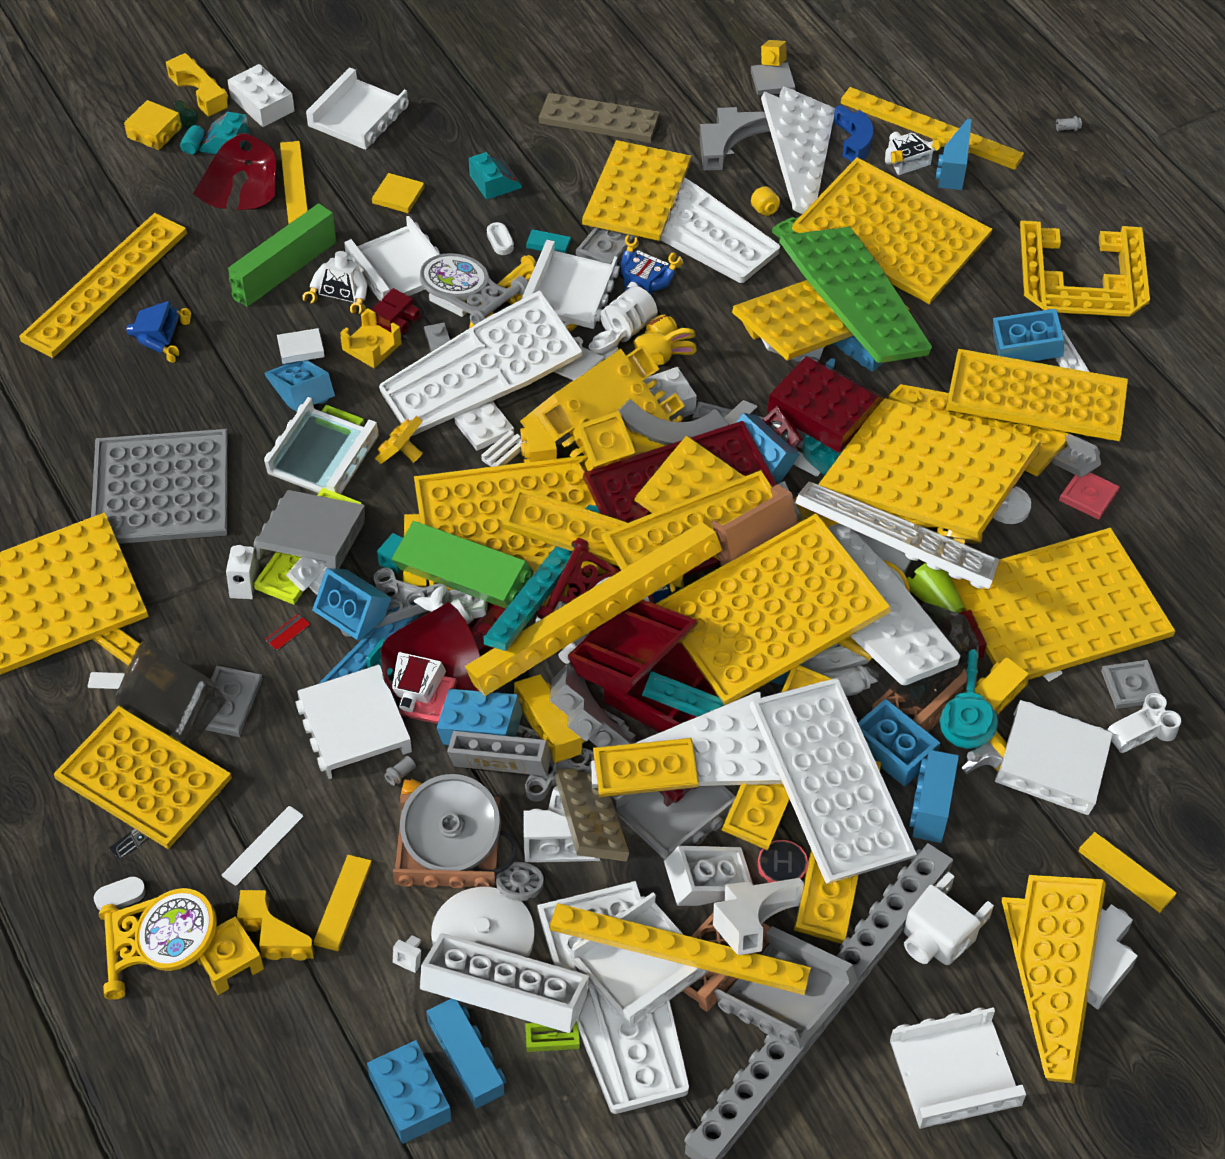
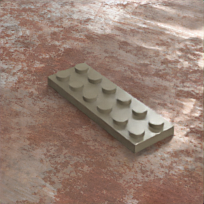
M548 93L539 115V123L651 143L660 112Z
M569 768L565 770L557 769L555 781L576 854L578 856L627 861L629 850L611 796L599 797L598 788H592L591 772H577Z

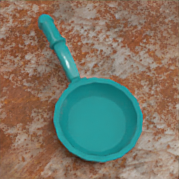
M971 649L967 654V693H960L949 701L942 710L940 717L941 731L945 738L955 746L965 749L979 748L988 743L996 734L998 727L997 712L991 703L981 695L974 693L976 674L978 673L977 660L979 657L975 649Z

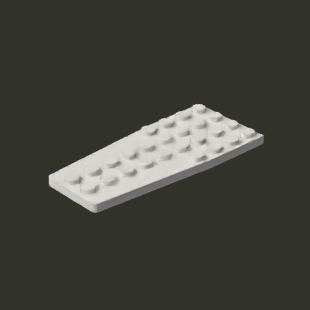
M686 178L683 181L660 239L739 283H744L776 257L780 251L778 243Z
M539 290L477 323L382 382L379 388L401 424L407 418L411 420L416 415L423 421L411 435L414 436L523 388L582 357L583 352Z
M808 482L798 494L796 499L798 505L906 553L905 556L911 560L918 561L920 559L927 562L928 567L935 570H940L941 568L948 571L951 577L959 580L962 578L969 580L971 585L979 589L984 587L989 589L1000 560L998 558L812 482Z
M840 523L827 527L891 608L889 614L850 636L901 685L911 684L958 665L960 654L888 565L857 532Z
M636 881L537 905L555 966L581 973L571 961V948L581 938L550 930V923L556 904L559 903L615 917L620 911H627L634 906V903L641 897ZM588 981L587 998L576 1019V1023L610 1111L613 1114H618L686 1096L689 1091V1084L670 1001L629 1029Z

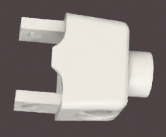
M950 872L936 886L929 885L907 914L904 934L908 939L904 942V947L912 958L922 964H927L933 957L944 965H950L976 941L979 929L988 921L994 905L987 901L975 915H972L948 897L946 894L951 890L955 877Z

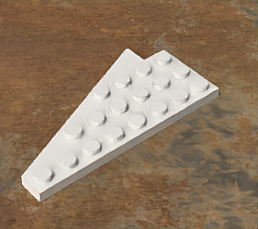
M783 86L779 97L764 91L761 100L792 208L794 211L803 214L818 198L835 108Z
M760 692L746 696L637 742L645 743L692 738L699 786L783 784L749 705L752 700L761 698ZM591 761L592 788H598L595 762Z

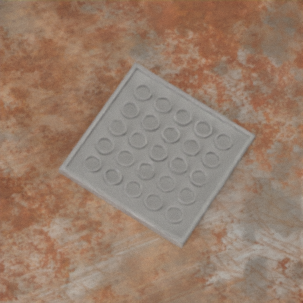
M227 429L95 438L91 517L105 512L118 544L226 536L228 518Z

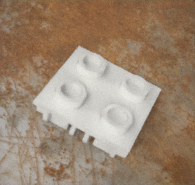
M573 337V339L582 350L583 356L553 371L573 381L605 358L600 354L583 348V340L580 337Z

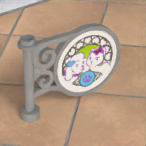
M448 253L433 256L425 261L420 269V282L422 286L432 295L445 299L470 313V320L474 325L486 319L487 315L515 294L522 295L528 285V281L524 277L518 276L511 282L510 288H503L489 278L486 268L479 261L461 254Z

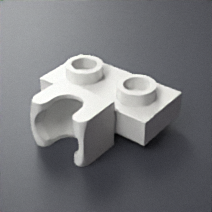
M301 557L286 576L301 591L309 587L318 595L327 569V562Z

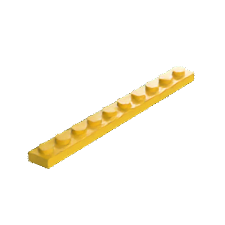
M849 87L841 97V104L861 110L864 113L932 139L944 136L946 144L959 130L955 126ZM970 133L969 153L1013 170L1022 161L1023 152Z
M559 903L556 904L550 923L551 931L805 995L811 967L756 953L737 955L729 946Z

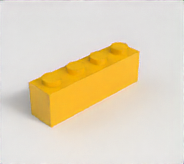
M1006 657L1001 663H995L986 678L982 677L976 683L974 693L981 695L990 702L998 715L1028 685L1029 673Z
M541 674L514 682V694L518 695L523 714L539 739L547 741L554 762L557 763L582 754V743H584V740L568 728V715L550 702L551 685L545 682Z

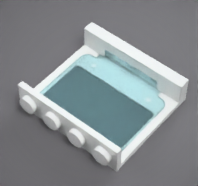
M307 397L305 402L299 406L295 417L288 422L282 436L280 435L277 438L271 452L266 454L264 463L267 473L317 493L322 488L341 494L378 438L377 422L368 420L364 427L314 409L312 398Z

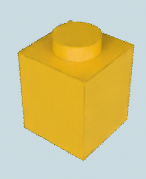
M768 40L761 46L762 65L780 66L786 61V41Z

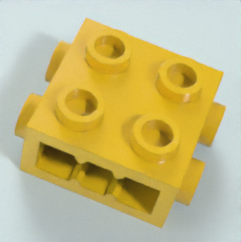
M149 100L124 122L127 138L160 150L182 128L178 112Z

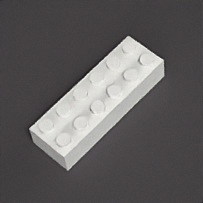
M440 933L421 965L420 989L570 1033L587 998L589 975Z

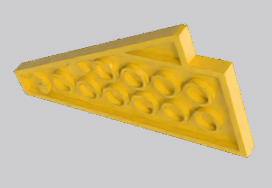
M900 384L889 395L890 400L1039 439L1041 447L1025 469V471L1037 477L1067 445L1066 436L1068 433L1060 430L946 410L949 393Z
M1029 875L1025 899L1002 897V904L1045 1078L1048 1081L1075 1083L1106 887L1103 879Z

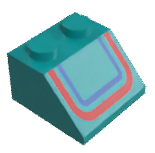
M226 112L214 121L199 148V152L216 154L221 146L231 138L242 133L249 134L246 115ZM243 140V141L240 142V147H241V148H242V146H243L245 140Z
M488 152L469 157L470 177L486 200L522 188V184L505 160Z

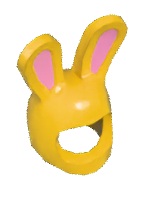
M690 328L674 330L666 335L661 332H648L634 340L635 349L643 345L657 366L668 362L674 354L692 355L697 351L696 345L693 342L679 341L695 336V330Z

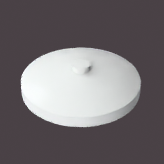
M475 887L452 896L441 906L432 925V945H434L440 933H444L528 958L534 944V924L527 907L518 899H508L494 887Z

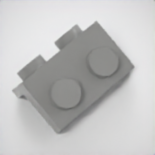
M1071 434L1066 436L1068 446L1061 450L1052 460L1054 465L1079 477L1089 474L1101 465L1098 447Z

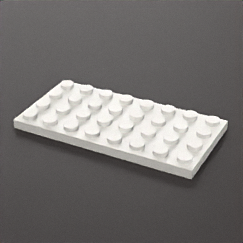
M838 678L751 701L749 704L826 884L912 859L917 855Z

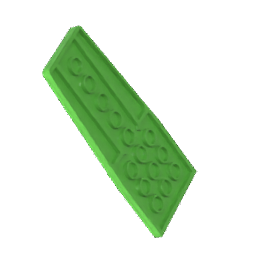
M851 227L781 235L780 244L801 273L876 362L884 363L929 355L932 349L931 344L883 269Z

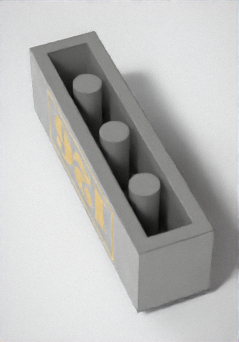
M453 731L447 751L454 767L547 776L552 757L546 740Z

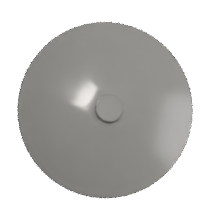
M459 774L440 775L422 783L407 799L400 819V832L405 848L418 864L428 870L468 871L482 863L493 851L501 828L499 808L492 794L480 782Z

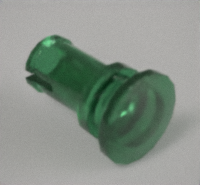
M182 100L176 101L174 103L176 106L173 105V109L179 113L182 126L191 127L196 124L198 114L195 110L187 107Z

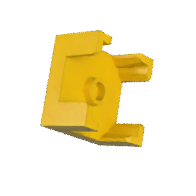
M367 308L361 314L362 327L351 336H349V328L347 327L340 332L343 351L375 369L402 344L400 326L395 323H391L392 333L377 325L376 313Z
M619 411L578 424L573 430L575 440L579 441L581 439L588 459L585 462L587 471L617 460L621 461L630 458L635 454L634 447Z
M236 916L216 927L211 944L203 955L196 960L206 970L211 984L218 995L229 990L227 979L250 967L252 975L264 970L260 953Z

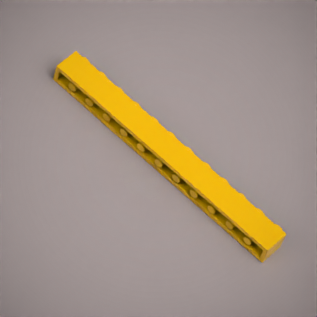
M700 522L519 633L506 651L494 648L467 664L465 668L473 685L484 696H487L721 552L722 548L716 532L703 522Z

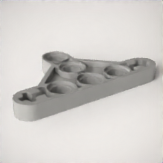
M382 568L374 575L375 588L385 594L395 592L391 596L384 620L376 627H382L428 611L419 605H411V603L419 597H431L433 591L438 587H444L442 603L445 604L450 599L447 587L443 584H434L422 588L398 581L390 568ZM390 577L389 580L385 582H380L382 578ZM395 607H399V608H400V609H399L397 612H395V613H389V611H390L392 608H395ZM341 630L344 636L351 637L349 634Z
M519 725L516 737L539 739L535 730ZM582 747V754L580 755L585 760L581 763L573 762L572 758L555 763L551 757L549 765L553 769L551 773L547 774V776L529 774L530 776L525 784V792L528 799L537 802L547 796L551 786L556 785L555 773L557 769L565 770L569 768L577 772H591V762L590 766L588 764L589 760L594 761L593 751ZM533 785H540L543 788L540 793H533L529 789Z

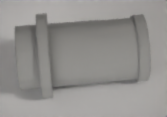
M1080 117L1056 119V123H1058L1056 124L1057 131L1074 130L1076 132L1078 129H1081L1082 122Z
M405 756L393 768L389 767L386 770L385 778L391 785L400 784L402 782L401 779L416 768V764L409 756Z

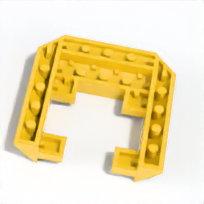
M1020 221L1024 296L1041 309H1056L1057 313L1130 317L1150 302L1142 227L1122 226L1121 232L1100 231V251L1118 252L1120 275L1104 274L1103 288L1064 286L1063 272L1044 271L1043 248H1060V229L1041 228V222Z

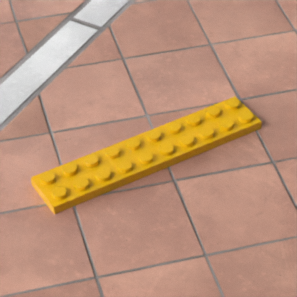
M154 213L19 336L21 342L54 358L187 235L186 228Z

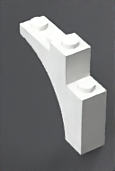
M800 878L759 885H752L749 881L725 885V901L714 903L713 926L737 955L762 951L763 944L762 923L782 910L799 906L804 882Z
M1112 904L1106 911L1102 909L1087 1001L1098 1010L1133 968L1138 956L1130 947L1119 943L1128 932L1133 919L1125 911L1117 909Z

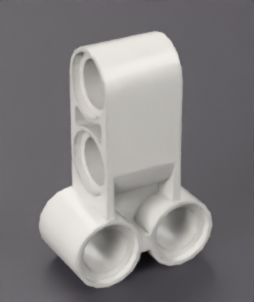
M1151 693L1147 695L1141 710L1115 722L1106 730L1113 733L1111 742L1120 753L1127 752L1155 737L1168 742L1176 738L1181 718L1176 712L1165 710L1167 703L1165 697L1161 694Z

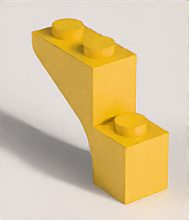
M240 890L237 919L245 931L256 932L261 930L259 947L262 958L270 960L292 958L298 961L307 958L314 959L312 939L308 935L276 919L269 913V901L266 890Z

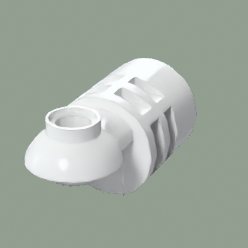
M632 286L611 302L609 306H606L600 314L602 325L606 331L599 333L593 338V341L588 346L589 349L604 356V359L618 351L617 346L619 342L628 341L640 329H643L650 320L657 316V306L652 296L643 288Z

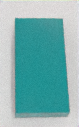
M532 229L526 245L529 249L542 251L546 240L555 241L554 251L567 253L571 237Z

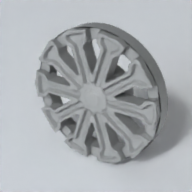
M513 862L508 869L498 873L496 876L497 889L508 899L525 901L528 898H535L543 888L544 878L541 871L528 863Z

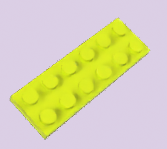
M322 488L317 496L362 504L359 501ZM276 552L253 583L254 589L295 605L304 591H301L286 574L301 556Z

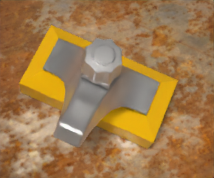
M996 731V734L988 743L968 752L967 758L969 761L962 767L964 773L968 774L983 765H991L998 772L1007 746L1006 741Z

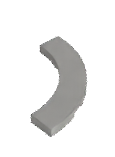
M631 399L618 410L626 427L635 433L638 432L648 437L650 441L664 445L682 441L685 436L691 438L729 425L715 408L704 417L690 422H670L659 419L641 409Z

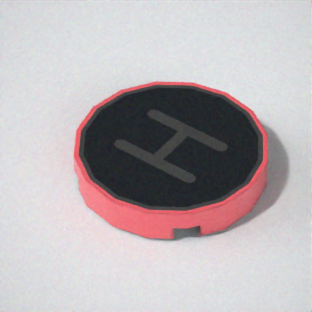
M777 840L771 842L768 850L762 849L760 851L757 865L762 878L764 877L768 883L795 878L803 879L806 875L808 860L803 849L794 842Z

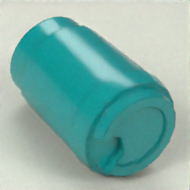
M191 126L180 143L183 152L192 155L199 150L205 135L204 130L200 126Z

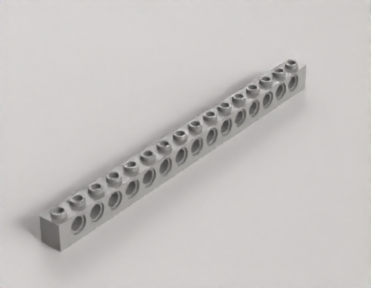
M927 843L923 850L918 849L916 851L917 855L911 859L912 863L910 866H904L897 876L898 881L894 885L892 883L889 884L883 893L884 898L881 902L876 901L872 905L869 917L866 920L861 919L855 927L854 932L856 933L852 938L847 937L840 946L841 951L836 957L845 961L852 960L857 963L853 965L858 979L856 985L801 1049L792 1044L787 1045L783 1043L779 1037L771 1033L767 1035L764 1047L753 1052L749 1059L750 1064L745 1070L741 1068L737 1072L729 1090L725 1088L720 1093L717 1099L718 1104L714 1109L709 1108L702 1116V1123L697 1130L693 1128L687 1134L684 1140L686 1143L685 1154L691 1159L724 1158L903 932L907 914L929 885L936 886L950 872L953 862L952 858ZM919 872H925L927 875H922ZM904 889H910L913 892H907ZM890 907H897L900 910H893ZM881 924L884 925L886 928H879L876 925ZM867 942L871 944V946H864L861 943ZM779 1054L782 1058L773 1059L770 1055ZM762 1073L767 1078L758 1079L755 1077V1074ZM747 1093L751 1098L743 1099L739 1094ZM732 1113L735 1118L726 1119L723 1117V1114ZM708 1133H716L719 1138L709 1139L706 1135Z

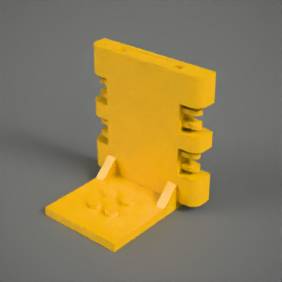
M641 345L628 355H625L622 349H619L553 394L520 422L524 426V419L538 418L554 442L569 432L571 437L562 442V445L568 447L575 441L579 449L571 452V458H575L582 452L585 455L571 465L578 477L582 479L583 473L587 472L585 462L588 457L581 439L576 441L573 435V430L578 424L615 413L630 399L652 416L665 421L681 422L683 419L681 415L672 421L669 417L685 407V405L676 393L660 404L657 400L666 393L664 390H660L653 396L649 388L651 389L656 386L657 380L654 379L648 384H645L644 380L658 371L659 368L645 347ZM626 427L635 450L633 456L666 446L650 441L648 437L638 432L635 433Z

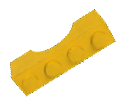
M184 53L166 61L168 76L178 87L194 86L199 88L196 91L198 107L208 117L228 108V95L225 89H221L215 79L210 78L193 58L191 59Z

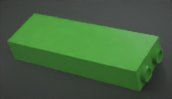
M318 203L228 267L232 296L235 301L241 302L246 307L250 306L336 243L333 213Z
M416 521L411 523L391 559L403 571L438 584H443L446 587L505 609L529 581L533 570L525 560Z

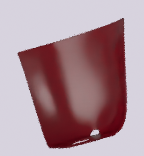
M246 133L231 138L218 150L193 194L204 203L216 208L226 209L227 200L233 187V176L243 170L246 172L248 179L242 185L239 194V205L236 210L255 209L267 204L275 196L276 158L273 150L263 141ZM243 140L249 141L252 144V149L244 151L240 147V142ZM249 160L252 161V163L250 165H246L245 161Z
M450 602L402 627L383 642L381 647L383 680L400 701L402 698L398 697L394 692L393 682L390 681L387 674L388 668H392L395 672L399 652L441 661L446 670L444 676L456 678V690L479 691L473 685L465 666L479 658L480 654L466 620Z

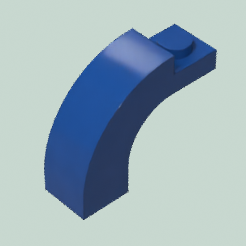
M839 105L835 108L833 123L852 135L844 141L842 156L851 162L856 157L865 160L870 153L872 145V122L861 110L853 113Z

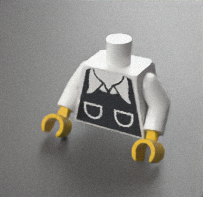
M894 132L889 137V146L885 151V163L888 165L892 164L898 175L931 165L933 151H937L940 147H945L946 145L944 136L935 137L933 141L928 142L919 138L915 133L901 136L899 132Z
M338 251L335 253V258H330L327 263L322 264L315 272L309 286L311 289L304 293L303 300L306 301L308 295L311 294L313 297L311 304L315 303L318 298L316 291H319V295L354 302L350 306L351 313L355 314L356 308L359 306V314H362L366 310L363 301L366 298L368 284L362 272H360L359 265L355 262L347 261L348 254L346 252Z

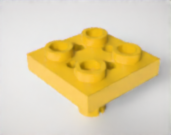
M417 415L411 420L407 418L390 433L391 437L379 446L377 450L380 453L375 459L382 464L397 451L401 450L414 463L423 452L409 441V438L423 421Z

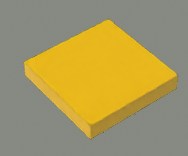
M388 173L373 195L372 203L409 213L423 192L425 184Z

